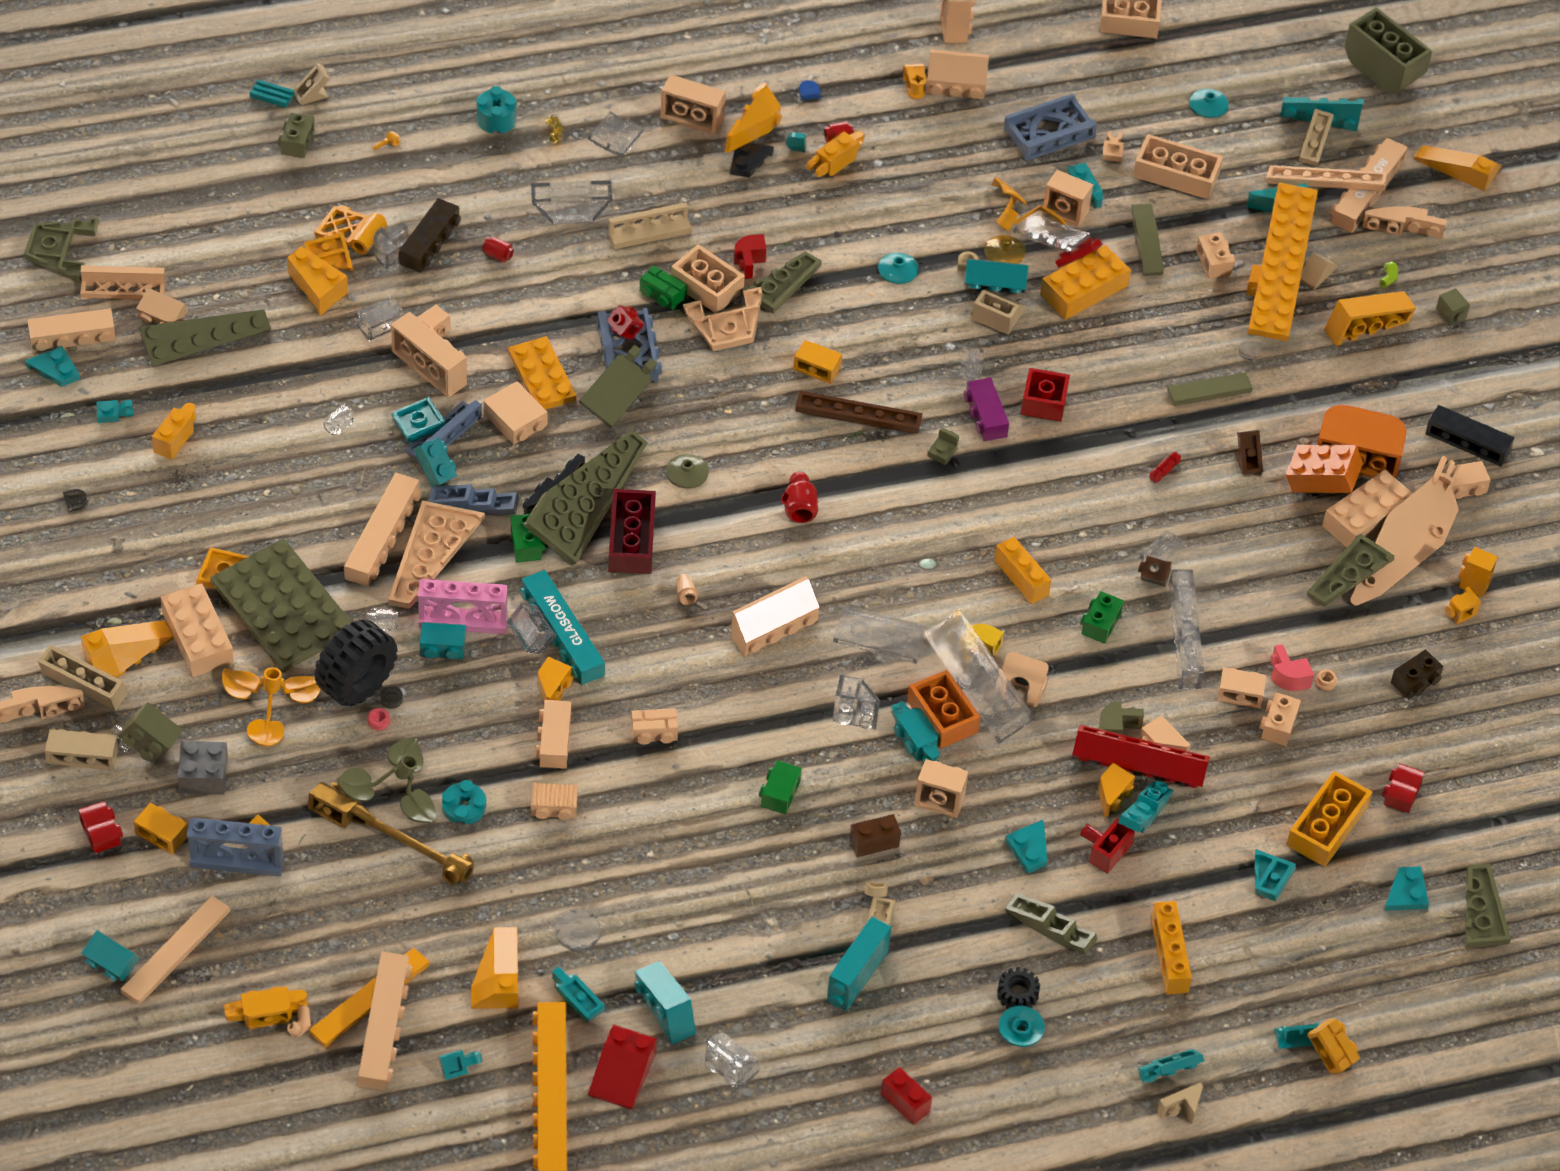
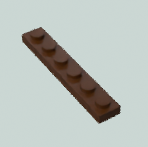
M799 391L795 412L919 434L923 413L805 391Z

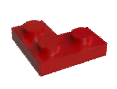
M1091 237L1077 245V250L1071 252L1068 249L1060 253V258L1055 263L1058 268L1063 267L1094 252L1103 244L1100 238L1093 240Z

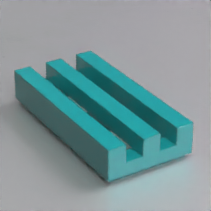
M257 79L256 85L254 84L253 90L249 94L251 98L287 108L294 96V90Z

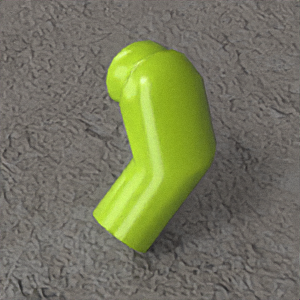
M1385 263L1384 268H1386L1385 272L1387 275L1379 280L1382 288H1386L1398 279V266L1396 263Z

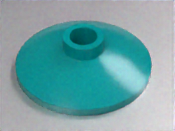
M1208 88L1195 91L1189 101L1193 112L1205 118L1222 116L1228 110L1229 105L1228 99L1223 93Z
M894 252L881 258L878 264V271L881 277L890 283L905 284L916 278L919 266L917 261L910 255Z
M1014 1006L1003 1012L999 1019L998 1028L1001 1036L1008 1043L1018 1047H1028L1042 1039L1045 1032V1022L1036 1010L1027 1006Z

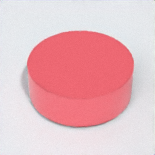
M375 708L368 713V725L370 728L379 731L389 726L390 714L387 710Z

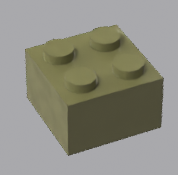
M147 702L129 718L117 736L126 746L132 747L144 760L150 761L153 764L172 747L183 729Z

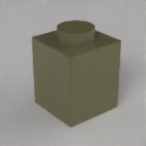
M1455 288L1439 295L1436 309L1450 325L1455 322H1461L1467 317L1470 304Z

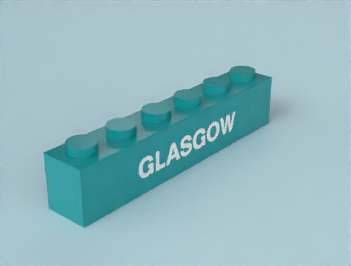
M546 570L522 578L520 594L523 600L528 601L532 614L534 616L537 615L542 630L548 632L552 645L554 647L557 646L562 661L564 663L567 662L572 667V677L574 679L577 678L580 684L583 685L605 676V662Z

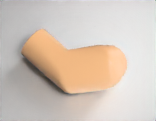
M299 1007V1020L293 1022V1025H288L287 1031L292 1037H300L310 1028L309 1007Z

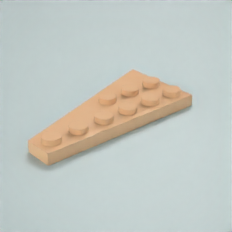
M422 501L388 599V605L410 609L418 599L420 579L434 580L485 519V513Z

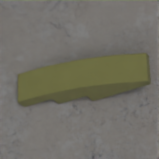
M1152 204L1131 205L1135 244L1138 246L1142 275H1163L1161 247Z
M1016 893L1005 907L1007 913L1028 927L1086 955L1097 941V934L1095 932L1078 927L1075 919L1056 913L1055 906Z

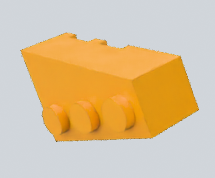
M299 247L287 257L288 274L300 290L305 292L310 303L315 305L320 316L348 293L347 275L304 247Z

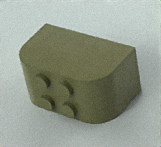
M1374 8L1349 24L1345 42V51L1349 61L1384 91L1390 94L1398 93L1426 75L1432 50L1379 8Z

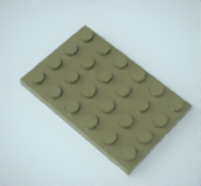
M284 538L210 577L212 585L282 673L325 649L327 642L331 641L337 631L340 632L342 627L350 625L352 622Z

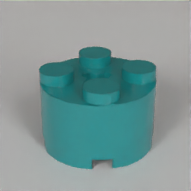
M493 86L490 90L479 95L476 100L478 126L488 133H493V131L506 133L510 131L516 123V98L499 86Z

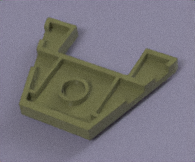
M93 217L91 221L82 222L80 219H74L72 223L60 224V221L33 224L24 252L25 260L81 282V265L85 266V263L66 260L73 235L95 236L99 225V218Z

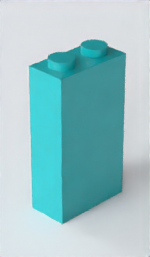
M873 916L868 920L829 975L827 1001L834 1007L842 1008L846 1011L849 1009L889 952L892 926Z

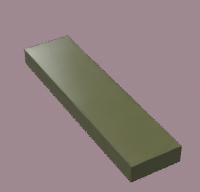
M1245 372L1168 386L1167 392L1173 406L1250 393L1253 387Z

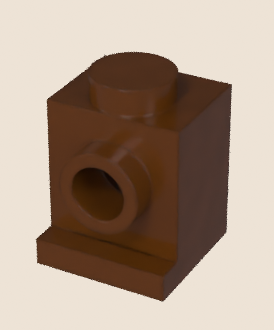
M1147 555L1146 561L1141 560L1138 572L1141 573V580L1166 587L1172 569V562ZM1155 566L1158 567V570L1153 572L1150 568Z

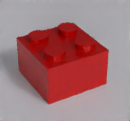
M1029 367L1021 415L1062 422L1070 374Z

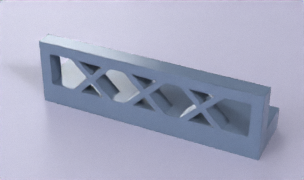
M476 400L471 404L462 401L443 417L447 423L439 431L415 440L406 448V453L419 462L413 450L414 448L436 438H440L446 446H449L482 418L481 403Z

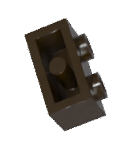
M1425 649L1394 669L1391 684L1409 700L1415 695H1421L1430 685L1434 686L1441 680L1443 665Z

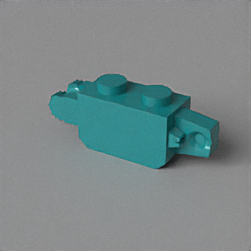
M903 701L892 705L891 713L895 720L894 732L904 742L906 751L912 754L916 761L920 759L923 763L925 759L938 761L940 754L937 749L939 734L923 711L918 708L910 710Z

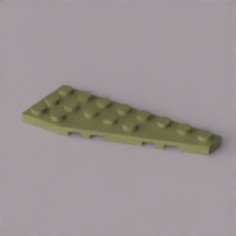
M633 430L626 433L544 493L523 526L572 566L576 564L612 504L613 489H621L648 442Z

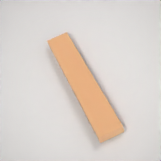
M1270 165L1266 177L1267 184H1278L1280 182L1290 185L1307 184V186L1378 191H1385L1388 181L1387 172Z
M211 896L121 988V993L140 1005L230 912V907L214 896Z

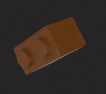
M894 814L851 824L849 840L856 857L898 848L901 830Z

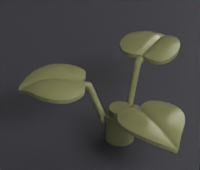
M417 737L403 739L390 747L387 758L393 765V768L377 781L371 783V776L361 768L347 769L337 779L340 789L348 797L356 801H368L375 794L372 787L377 786L395 773L399 779H408L407 795L403 796L400 800V808L403 814L416 822L433 823L436 821V810L429 795L420 789L411 792V784L414 779L413 773L420 771L424 763Z

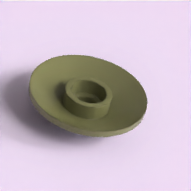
M683 454L674 457L668 463L666 474L674 485L689 489L702 485L708 478L709 469L706 462L700 457Z

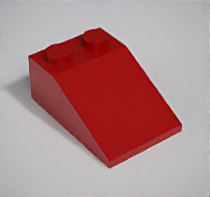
M613 1024L604 1043L588 1096L632 1110L655 1058L657 1038Z

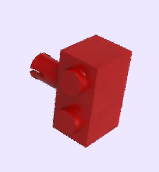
M1118 818L1104 833L1099 832L1088 823L1080 833L1081 837L1094 844L1091 848L1089 863L1107 874L1133 845L1135 835L1134 830L1118 823Z

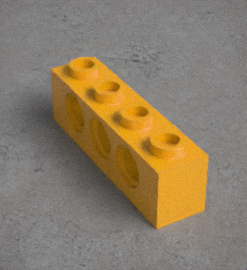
M1154 902L1151 922L1166 994L1189 993L1192 975L1177 902Z

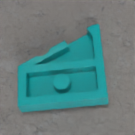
M1043 819L1005 835L1004 841L1027 874L1047 866L1048 859Z
M1256 849L1255 894L1276 901L1295 872L1296 864Z
M1421 866L1399 867L1385 904V911L1428 909L1429 900Z

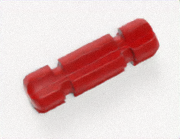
M1172 452L1156 467L1157 469L1150 472L1149 479L1154 483H1158L1174 466L1181 462V455L1177 452Z

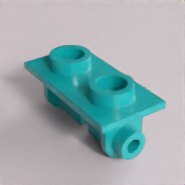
M1319 1022L1310 1025L1274 1028L1279 1049L1314 1046L1307 1034L1320 1025Z

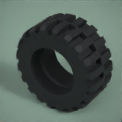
M365 619L352 621L350 625L342 627L340 632L337 631L331 641L327 642L325 649L321 651L320 658L315 665L314 676L317 686L343 706H355L357 703H362L366 698L374 695V692L377 689L379 690L382 683L388 679L390 671L395 666L394 661L397 660L398 649L394 638L371 620Z

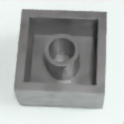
M181 741L177 776L179 793L225 794L228 764L227 742Z

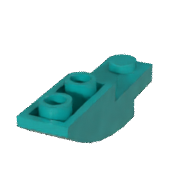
M1153 781L1139 794L1137 801L1121 814L1118 823L1136 832L1143 833L1160 814L1174 790L1168 788V785L1163 782Z

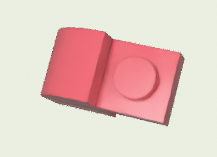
M1276 645L1270 658L1273 667L1271 675L1273 682L1277 686L1289 691L1311 688L1314 673L1307 658L1290 661L1284 645Z

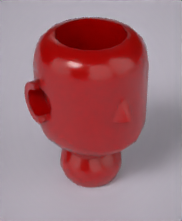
M798 471L790 476V485L783 493L781 503L784 504L785 514L790 521L807 523L817 516L819 501L817 490L809 482L808 475Z

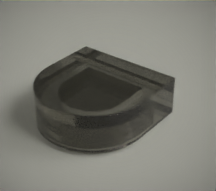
M73 489L63 492L68 513L81 510L86 506L87 496L84 491Z

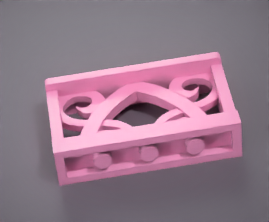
M420 579L418 590L419 628L422 627V622L466 625V632L506 634L508 586ZM454 602H469L476 607L462 609L450 604Z

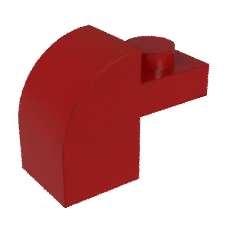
M764 234L744 236L735 244L734 265H739V270L743 271L745 275L744 279H753V263L766 262L767 247Z

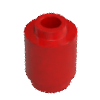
M848 121L828 124V127H824L826 143L844 131L849 135L853 134L852 124L849 125Z
M487 237L482 246V251L485 252L486 256L503 263L507 260L509 261L514 253L512 244L496 237Z

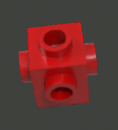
M618 305L607 319L608 323L612 326L611 330L615 334L631 340L645 325L637 316L638 312L631 306Z

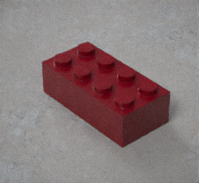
M613 489L608 572L652 574L656 491Z

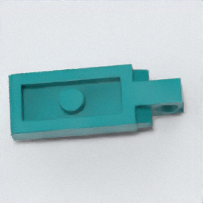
M1086 162L1068 167L1067 174L1093 184L1091 203L1095 209L1102 207L1104 200L1102 188Z
M560 966L552 971V979L556 983L555 988L557 992L586 1023L605 1011L604 1004L576 974L567 975Z
M1189 1049L1151 1061V1064L1138 1067L1140 1081L1143 1083L1154 1082L1157 1076H1171L1180 1069L1189 1070L1196 1068L1197 1064L1204 1062L1203 1054L1194 1049Z

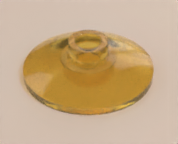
M998 235L986 243L985 254L990 261L1018 264L1025 256V246L1019 239L1013 236Z

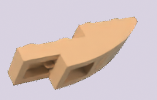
M1399 206L1382 207L1367 210L1362 227L1399 236L1402 235V231H1408L1442 239L1446 219L1427 216V209Z
M60 686L31 687L11 691L12 699L0 702V723L9 722L24 716H31L38 712L41 719L61 713L76 711L79 708L85 707L82 690Z

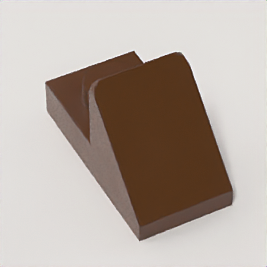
M1260 431L1237 432L1239 451H1235V456L1241 473L1245 475L1263 472Z

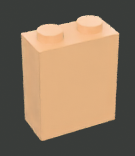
M518 381L483 400L484 415L513 445L524 441L528 436L543 430L547 426L548 412Z

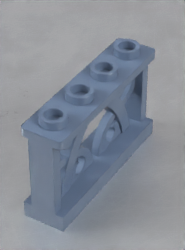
M1073 93L1005 116L1003 129L1005 132H1008L1021 150L1025 161L1095 138L1097 123L1094 119H1090ZM1072 110V112L1074 113V115L1071 116V117H1068L1069 111ZM1042 120L1061 123L1058 126V131L1053 133L1037 130ZM1024 137H1029V141H1026Z
M647 308L637 311V316L645 325L633 338V341L641 346L640 355L634 360V363L641 369L643 368L642 364L647 363L650 358L656 362L659 359L658 346L654 347L656 334L655 331H651V328H653L652 315H648ZM606 311L598 312V331L605 369H607L618 355L621 356L623 353L626 356L627 353L613 349L620 346L624 342L625 337H620L618 340L612 339L613 336L618 338L619 336L611 330L612 326L607 321L611 313L606 314ZM657 362L656 368L650 374V380L654 381V383L658 382L659 375L662 374L661 362Z
M201 818L190 819L187 832L190 867L281 877L285 859L282 844V827ZM223 844H241L247 846L248 848H233L227 847Z

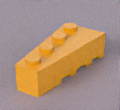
M1404 291L1341 299L1336 303L1324 330L1334 345L1338 346L1342 344L1343 340L1350 339V341L1359 338L1358 335L1364 333L1372 335L1383 327L1387 330L1409 323L1416 307Z

